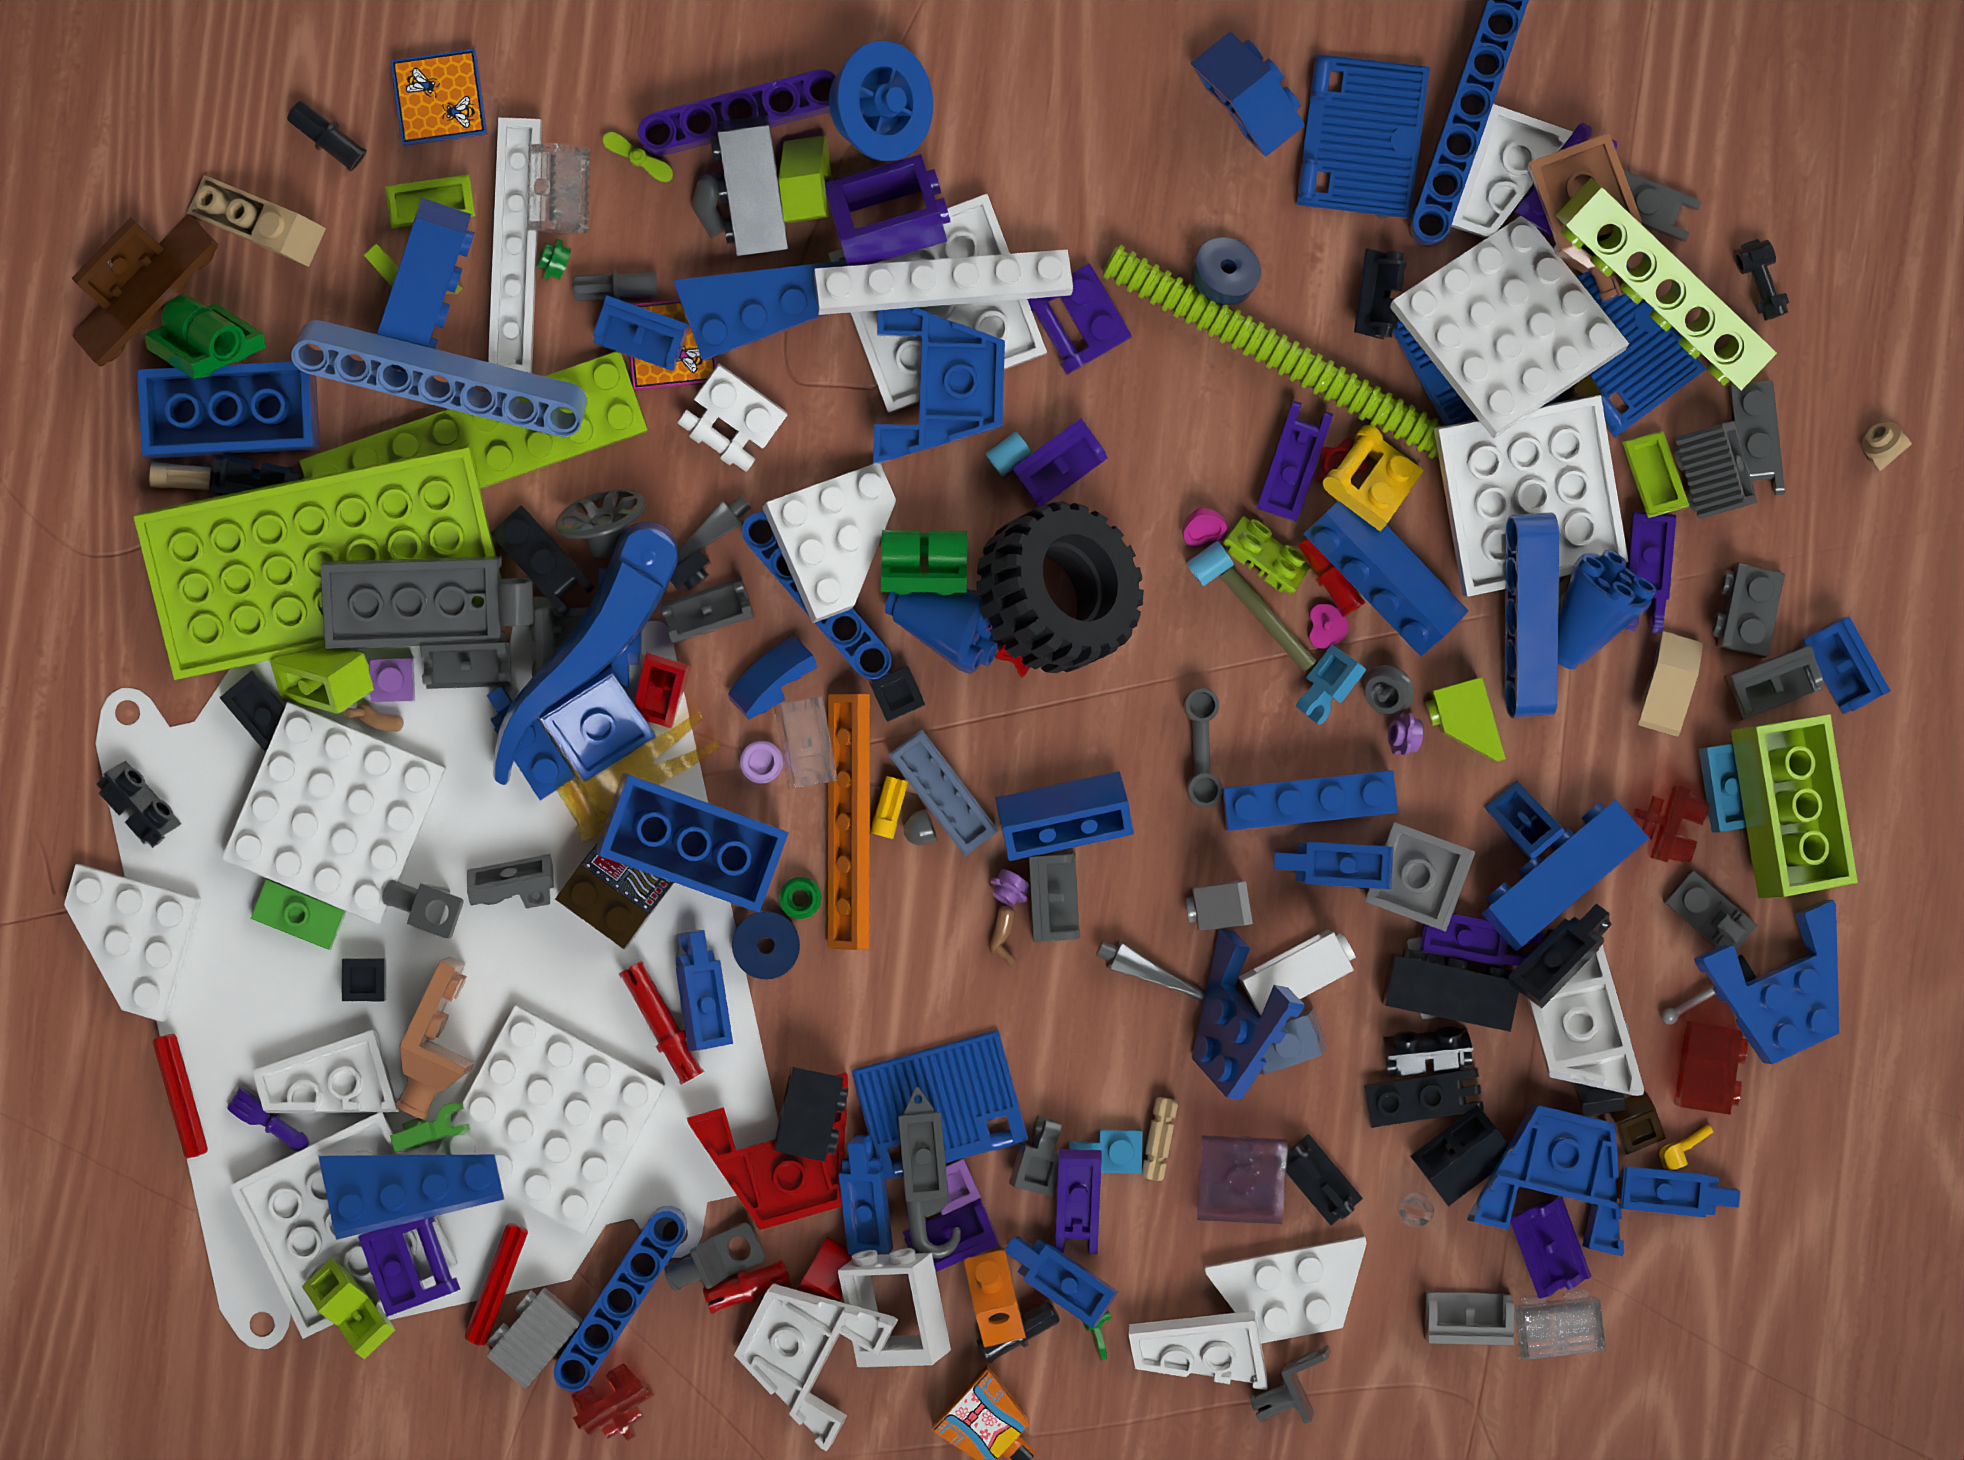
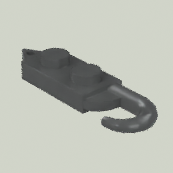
M916 1087L904 1114L898 1116L909 1234L913 1246L919 1253H932L933 1258H942L950 1255L957 1248L960 1242L961 1230L959 1227H954L951 1238L944 1245H933L927 1238L925 1217L935 1215L946 1207L949 1199L941 1112H936L921 1089ZM916 1095H920L922 1097L921 1103H916L914 1101V1097Z

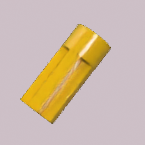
M886 776L877 810L871 823L870 833L894 839L898 825L897 820L908 785L907 781Z

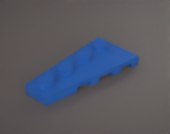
M846 260L680 279L673 280L702 360L706 361L828 315H818L813 276L814 269L848 265Z
M494 1154L318 1156L336 1240L504 1200Z

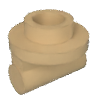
M1893 422L1879 423L1872 426L1862 440V449L1868 456L1870 464L1878 472L1882 471L1912 445L1900 426Z

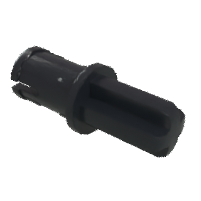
M299 101L289 111L287 120L313 140L318 151L323 148L347 167V170L353 171L365 157L367 150L361 148L341 132L336 121L331 124L304 101Z
M1045 1301L1021 1315L1026 1338L984 1347L982 1338L977 1339L978 1347L987 1362L992 1363L998 1357L1020 1345L1024 1348L1027 1347L1030 1339L1057 1325L1060 1318L1053 1304L1050 1301Z

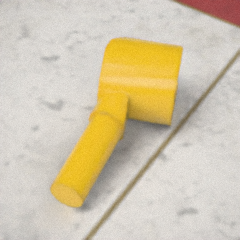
M1706 1124L1686 1139L1684 1138L1681 1141L1661 1147L1659 1156L1663 1168L1675 1170L1686 1166L1688 1162L1684 1151L1691 1149L1694 1145L1712 1134L1713 1130L1710 1125Z

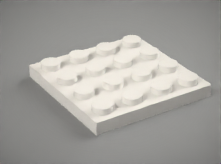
M988 194L947 209L951 221L950 223L943 224L947 242L873 264L1010 253ZM843 248L828 253L831 262L846 260ZM1027 299L916 307L943 319L1005 340L1004 370L1047 354ZM878 310L850 312L888 414L920 402L922 338L877 336Z
M1522 216L1394 299L1390 305L1392 311L1493 439L1625 351L1629 345L1628 341L1565 262L1556 255L1553 247L1537 227Z
M1601 395L1543 405L1494 439L1478 419L1434 428L1463 596L1469 597L1505 589L1506 523L1510 515L1553 512L1556 515L1559 526V577L1571 575L1575 562L1585 553L1602 555L1605 550H1611L1622 556L1626 563L1628 562Z
M287 702L221 859L371 922L380 924L388 907L382 901L384 889L389 881H399L446 767Z
M515 1005L463 1101L464 1108L457 1112L452 1122L455 1127L469 1124L470 1130L463 1135H451L444 1138L435 1155L494 1154L503 1193L585 1235L665 1084Z
M378 1112L229 1185L303 1339L334 1324L316 1310L302 1288V1285L332 1257L351 1274L377 1303L381 1301L361 1247L359 1235L336 1240L318 1156L405 1155L404 1152L394 1151L390 1135L395 1134L385 1112ZM435 1216L436 1221L432 1224L449 1268L456 1265L458 1261ZM414 1229L406 1232L407 1241L423 1281L433 1276L417 1230Z

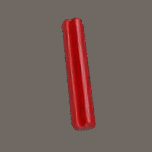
M167 1034L157 1037L153 1040V1046L183 1154L186 1158L201 1156L207 1152L208 1147L177 1036L175 1034Z
M513 1223L505 1226L465 1333V1340L472 1344L484 1346L489 1339L528 1234V1230L522 1226Z

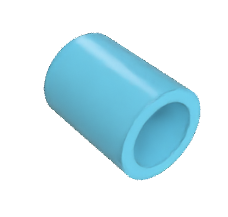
M1016 431L985 453L1002 477L1033 454Z
M1218 541L1186 562L1202 587L1234 565Z

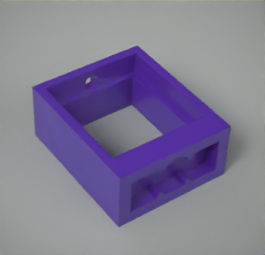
M922 155L825 183L827 198L848 266L869 265L947 242L943 224L951 222L944 197L935 199L934 195L941 194L935 169L926 171ZM921 191L926 206L925 209L861 228H854L850 212Z

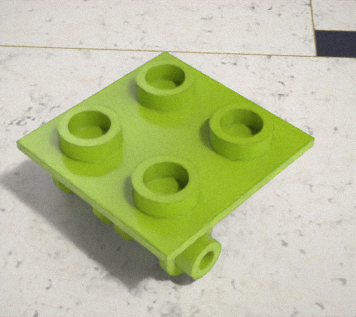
M1243 515L1234 530L1223 542V545L1229 549L1227 553L1243 565L1247 560H1250L1251 562L1247 567L1249 570L1254 565L1258 566L1261 570L1257 576L1260 578L1266 572L1268 575L1264 581L1280 593L1283 590L1288 594L1295 593L1311 567L1305 562V556L1291 545L1284 546L1271 536L1270 529L1260 521L1255 519L1250 521Z

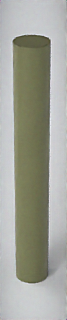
M1233 566L1220 577L1303 672L1316 662L1315 658Z

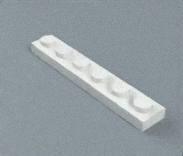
M498 117L488 362L532 373L542 120Z
M1068 249L816 268L813 274L818 315L1069 296L1073 291Z

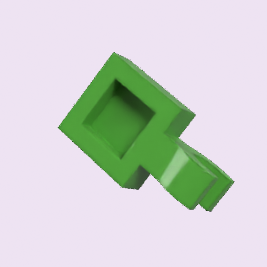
M463 1103L444 1105L440 1109L437 1119L433 1122H428L426 1117L425 1120L416 1118L403 1123L404 1131L390 1135L394 1151L409 1152L441 1141L451 1135L467 1133L470 1130L469 1124L455 1127L451 1122L452 1114L464 1108Z

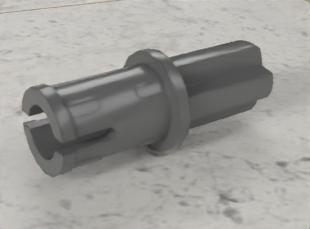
M613 269V274L578 275L573 278L572 282L573 296L577 301L605 300L606 295L619 300L641 297L658 298L656 271L618 273V269Z

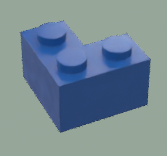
M1229 32L1192 61L1191 65L1207 91L1229 111L1244 137L1266 157L1305 126L1296 111L1301 107V104L1288 87L1285 86L1283 88L1280 82L1284 79V76L1275 63L1269 58L1263 62V56L1249 39L1242 43L1233 33Z

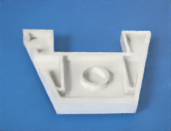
M772 1284L765 1293L734 1356L770 1394L775 1392L791 1409L789 1415L799 1425L804 1423L817 1436L814 1440L817 1445L827 1451L833 1444L847 1415L811 1394L810 1391L839 1335L842 1334L877 1356L885 1346L898 1319L883 1313Z

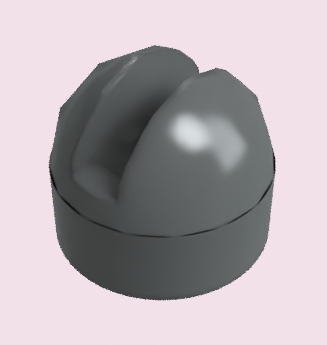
M927 809L913 813L906 819L904 824L905 837L915 845H926L937 841L936 832Z

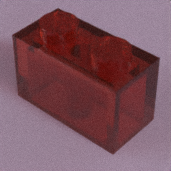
M1686 1020L1674 1098L1675 1105L1683 1108L1731 1115L1732 1106H1738L1741 1097L1742 1083L1736 1080L1738 1064L1745 1063L1748 1052V1040L1743 1038V1033L1740 1029Z

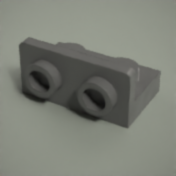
M1740 562L1732 564L1731 570H1725L1720 588V594L1726 595L1723 612H1716L1712 626V636L1717 637L1716 647L1768 657L1785 573L1747 566V564Z

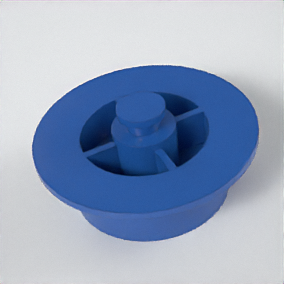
M874 41L862 45L847 58L842 69L832 82L829 93V109L832 121L838 132L861 153L879 161H894L913 153L925 139L933 116V93L925 69L912 52L894 42Z

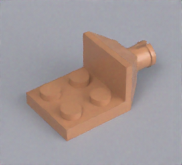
M1610 133L1528 162V169L1556 245L1553 247L1556 255L1566 265L1582 273L1591 271L1598 286L1602 302L1613 299L1614 296L1625 294L1619 288L1624 280L1616 272L1607 277L1590 261L1595 253L1586 244L1578 250L1560 233L1565 225L1556 217V214L1592 178L1641 224L1642 220ZM1607 224L1600 228L1597 233V241H1604L1611 236L1613 224Z
M452 957L440 960L400 1044L403 1074L407 1075L408 1078L403 1093L395 1106L412 1116L424 1120L439 1091L443 1092L472 1070L475 1063L429 1041L440 1036L449 1017V1014L444 1013L443 1010L448 1000L452 1001L453 998H458L467 979L466 975L461 974L465 964Z

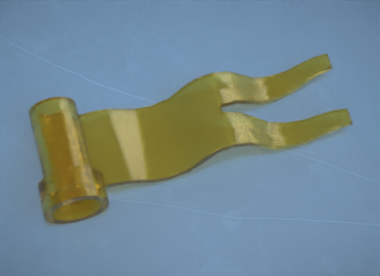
M700 711L668 732L645 743L615 765L586 782L581 783L580 779L575 777L556 789L578 826L575 827V830L583 843L601 834L623 772L661 785L722 747L718 740L679 757L656 765L653 761L674 746L704 719Z

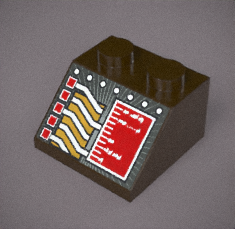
M596 844L577 867L555 900L625 949L636 937L674 882L601 857L594 853Z

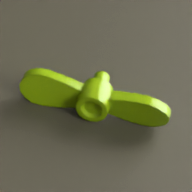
M608 132L603 136V143L608 150L629 158V161L634 166H642L656 180L667 183L673 179V171L665 162L647 156L645 150L634 148L624 137L615 132Z

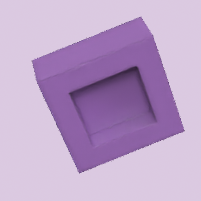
M413 658L369 660L370 677L374 690L370 692L371 702L415 701Z
M964 1159L946 1167L949 1199L948 1204L941 1211L942 1215H946L981 1198Z

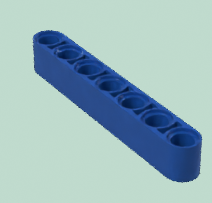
M1486 0L1410 219V236L1421 246L1430 247L1437 245L1446 237L1451 228L1529 0ZM1495 15L1504 17L1509 23V32L1504 35L1493 33L1489 28L1488 19ZM1481 55L1492 58L1496 66L1495 73L1491 75L1479 73L1474 65L1475 58ZM1467 95L1477 97L1482 105L1481 113L1474 116L1466 114L1460 105L1461 98ZM1453 135L1463 137L1467 141L1468 152L1461 156L1452 154L1447 148V138ZM1446 175L1451 178L1454 183L1453 194L1442 196L1436 193L1433 188L1434 177ZM1425 215L1436 217L1440 222V233L1435 236L1423 234L1419 228V219Z

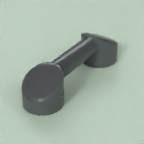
M1199 688L1191 691L1184 699L1183 704L1185 715L1192 720L1194 776L1189 779L1186 785V793L1193 804L1199 807H1210L1215 805L1222 795V785L1219 779L1211 774L1209 741V721L1218 713L1219 700L1211 690Z

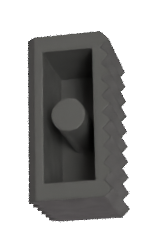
M1735 421L1676 437V443L1679 445L1675 448L1676 462L1679 468L1685 471V475L1688 478L1687 483L1690 487L1686 490V497L1692 511H1697L1699 519L1758 503Z

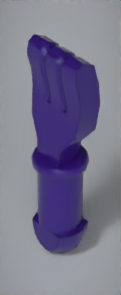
M239 1086L232 1101L227 1106V1109L233 1115L249 1125H262L266 1127V1133L273 1134L288 1144L290 1149L294 1151H301L309 1146V1140L303 1132L297 1131L281 1120L278 1114L273 1115L263 1111L261 1101L248 1090Z

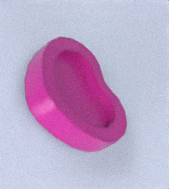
M1199 508L1192 512L1182 526L1185 542L1194 547L1201 546L1207 541L1222 540L1228 532L1224 517L1220 513L1206 508Z
M1319 604L1311 609L1309 614L1313 625L1309 634L1311 644L1321 649L1338 644L1349 630V622L1346 617H1342L1340 610L1329 604Z

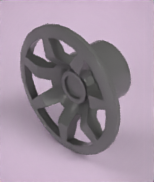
M615 489L598 492L584 497L565 508L556 519V528L563 536L575 539L586 538L592 556L608 558L612 556L616 543L622 532L627 529V525L643 513L646 508V501L642 494L634 490ZM618 497H626L622 498L617 507H615ZM604 499L603 507L597 508L593 501ZM581 507L587 515L584 516L574 511ZM564 524H572L573 526L568 528Z

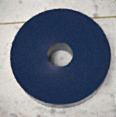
M1218 237L1205 242L1200 247L1193 259L1191 274L1196 287L1203 295L1217 303L1230 305L1238 304L1250 297L1259 283L1261 267L1258 258L1247 245L1236 239ZM1221 268L1229 270L1231 274L1225 273Z
M762 911L751 914L738 925L733 935L732 951L737 964L745 973L758 979H774L784 975L793 967L799 955L800 940L795 927L786 917L775 912ZM769 937L774 941V949L770 953L765 954L759 951L758 942L761 938Z

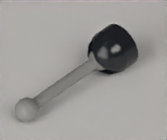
M1740 954L1738 960L1745 982L1757 978L1744 956ZM1715 985L1674 1009L1666 1008L1661 1014L1663 1022L1668 1025L1676 1023L1679 1015L1715 995L1716 993L1713 990Z

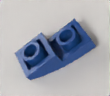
M795 636L790 637L767 652L740 677L728 693L730 701L748 720L767 712L773 706L785 701L781 689L782 686L800 679L803 675L817 668L814 655Z

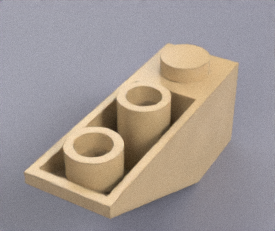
M206 175L203 176L187 214L307 267L310 266L326 230L325 227L296 212Z

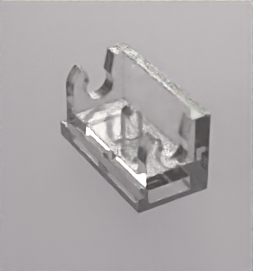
M823 697L773 706L788 789L838 780Z

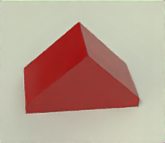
M646 653L634 703L648 722L672 729L691 670L690 665Z
M826 1237L796 1290L840 1302L843 1294L838 1270L852 1260V1255H848V1248Z

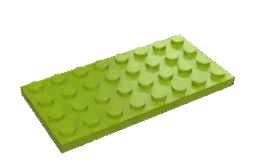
M470 445L145 511L134 515L174 680L270 661L279 656L325 647L321 580L322 561L496 556ZM480 596L472 598L476 605L484 603V599Z

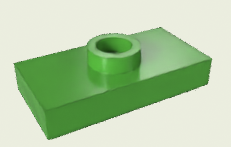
M266 879L250 919L331 950L346 911Z

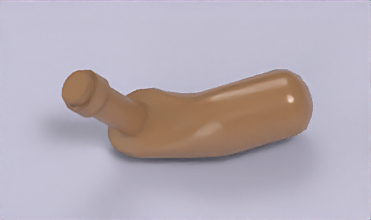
M365 703L359 704L356 709L347 708L344 712L347 718L357 717L363 723L378 730L399 732L404 725L401 716L379 713Z
M1005 905L998 910L996 926L990 943V951L992 954L996 952L1005 960L1007 965L1011 966L1016 959L1002 945L1012 932L1015 910Z

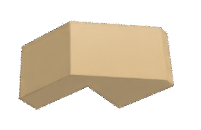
M1665 631L1662 632L1658 640L1653 673L1643 692L1637 725L1673 736H1679L1699 674L1704 643Z

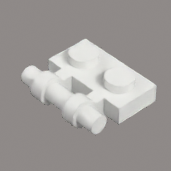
M718 363L694 396V400L706 408L702 416L698 418L686 409L677 423L690 432L688 436L697 443L703 441L720 453L719 459L730 466L734 463L747 472L756 459L743 450L747 441L750 439L761 448H764L785 420L788 412ZM718 417L737 430L731 440L712 428L713 423Z

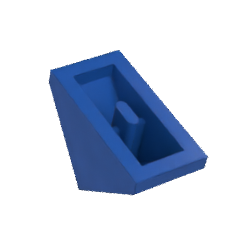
M1518 781L1484 807L1527 859L1533 860L1566 833L1559 823Z

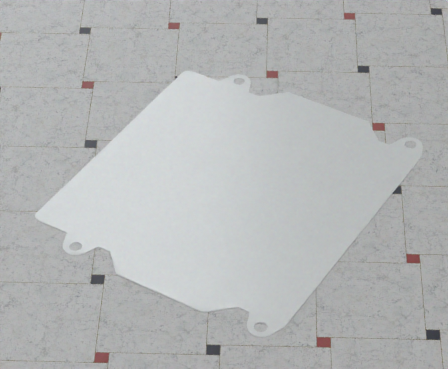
M533 597L534 611L535 608H556L546 597ZM648 621L642 629V654H639V665H629V687L624 688L634 702L647 652L677 661L674 645L668 633V627L660 621ZM529 625L513 626L510 640L512 686H503L512 701L515 700L519 692L532 679V665L536 658L535 642L532 639ZM420 646L348 648L364 653L368 664L369 660L414 659L415 701L371 702L370 693H368L348 707L356 709L359 704L365 703L379 713L399 715L404 721L403 728L399 732L375 729L363 723L357 717L347 718L344 714L345 710L336 714L281 698L270 661L231 668L195 722L169 727L152 700L140 690L121 688L107 697L101 709L95 743L102 776L104 777L103 774L106 771L126 761L132 768H135L142 774L145 783L159 799L165 801L171 807L173 815L181 823L179 827L164 835L165 839L152 848L148 843L143 845L141 840L126 825L125 821L134 813L129 807L123 814L118 816L109 805L124 876L200 898L167 1019L164 1022L157 1020L156 1022L159 1036L175 1034L177 1036L208 1147L205 1154L194 1158H187L219 1309L237 1336L249 1347L269 1349L279 1343L288 1330L291 1313L237 1205L229 1185L298 1151L290 1149L288 1144L273 1134L266 1133V1127L262 1125H249L237 1118L227 1109L228 1104L232 1101L239 1086L245 1088L260 1100L252 1070L370 1030H374L377 1034L396 1101L400 1099L408 1078L407 1075L403 1074L400 1044L440 960L452 957L464 963L465 966L461 974L466 975L467 979L458 998H453L452 1001L448 1000L443 1010L444 1013L449 1014V1017L440 1036L429 1041L475 1063L471 1071L443 1092L439 1091L438 1095L435 1096L428 1110V1122H433L437 1119L438 1113L444 1105L463 1103L515 1005L664 1083L665 1087L585 1235L574 1231L503 1193L504 1200L438 1215L436 1218L458 1261L456 1265L449 1267L452 1278H457L460 1290L388 1316L389 1320L478 1301L505 1226L509 1223L524 1227L528 1230V1234L505 1294L571 1280L606 1224L634 1219L642 1231L652 1214L663 1206L679 1208L687 1219V1239L677 1247L672 1255V1258H681L689 1254L690 1250L698 1245L702 1237L707 1202L736 1196L688 1125L687 1117L724 1107L736 1150L775 1139L779 1121L746 973L737 964L732 951V940L736 926L731 903L674 883L630 945L623 949L555 900L577 867L597 844L623 772L708 803L684 692L672 729L648 722L654 730L656 738L584 782L547 730L577 778L543 800L538 799L515 761H513L510 780L506 785L499 784L493 777L494 751L498 735L490 719L498 713L486 695L498 687L426 689V685L422 682L424 661L421 659ZM608 665L606 668H604V669L600 672V674H601L602 672H604L605 670H607L608 668H611V665ZM251 670H254L284 707H286L287 702L293 703L446 767L399 878V882L417 889L420 883L444 887L450 890V894L463 899L464 903L451 938H443L407 924L410 913L393 906L387 907L380 924L346 911L331 950L250 919L264 883L268 878L221 858L266 753L219 698ZM125 700L135 702L140 709L139 719L131 725L121 724L115 716L117 705ZM542 855H551L554 888L550 889L549 905L526 909L520 895H514L512 898L504 899L497 904L485 905L482 903L470 906L467 894V870ZM447 905L445 906L440 924L448 917ZM704 930L707 950H712L715 960H720L733 1044L692 1051L705 1072L680 1085L679 1079L664 1052L659 1053L655 1046L659 1043L622 977L620 978L619 973L643 961L647 972L680 1031L684 1030V1019L675 968L677 967L676 956H680L677 934ZM386 958V1001H342V959ZM400 1109V1112H385L395 1134L404 1131L403 1123L417 1117ZM458 1111L452 1114L451 1122H453ZM378 1112L271 1114H278L281 1120L297 1131L303 1132L309 1140V1146ZM442 1140L404 1153L405 1155H435ZM670 1217L658 1219L656 1221L657 1232L663 1236L665 1225L668 1222L675 1221ZM433 1276L422 1281L424 1288L436 1284ZM381 1301L378 1302V1304L380 1305L381 1309H382L383 1312L385 1313L384 1308H383V1305H382V1302H381ZM258 1312L269 1313L274 1320L273 1331L265 1337L255 1335L250 1329L251 1317Z

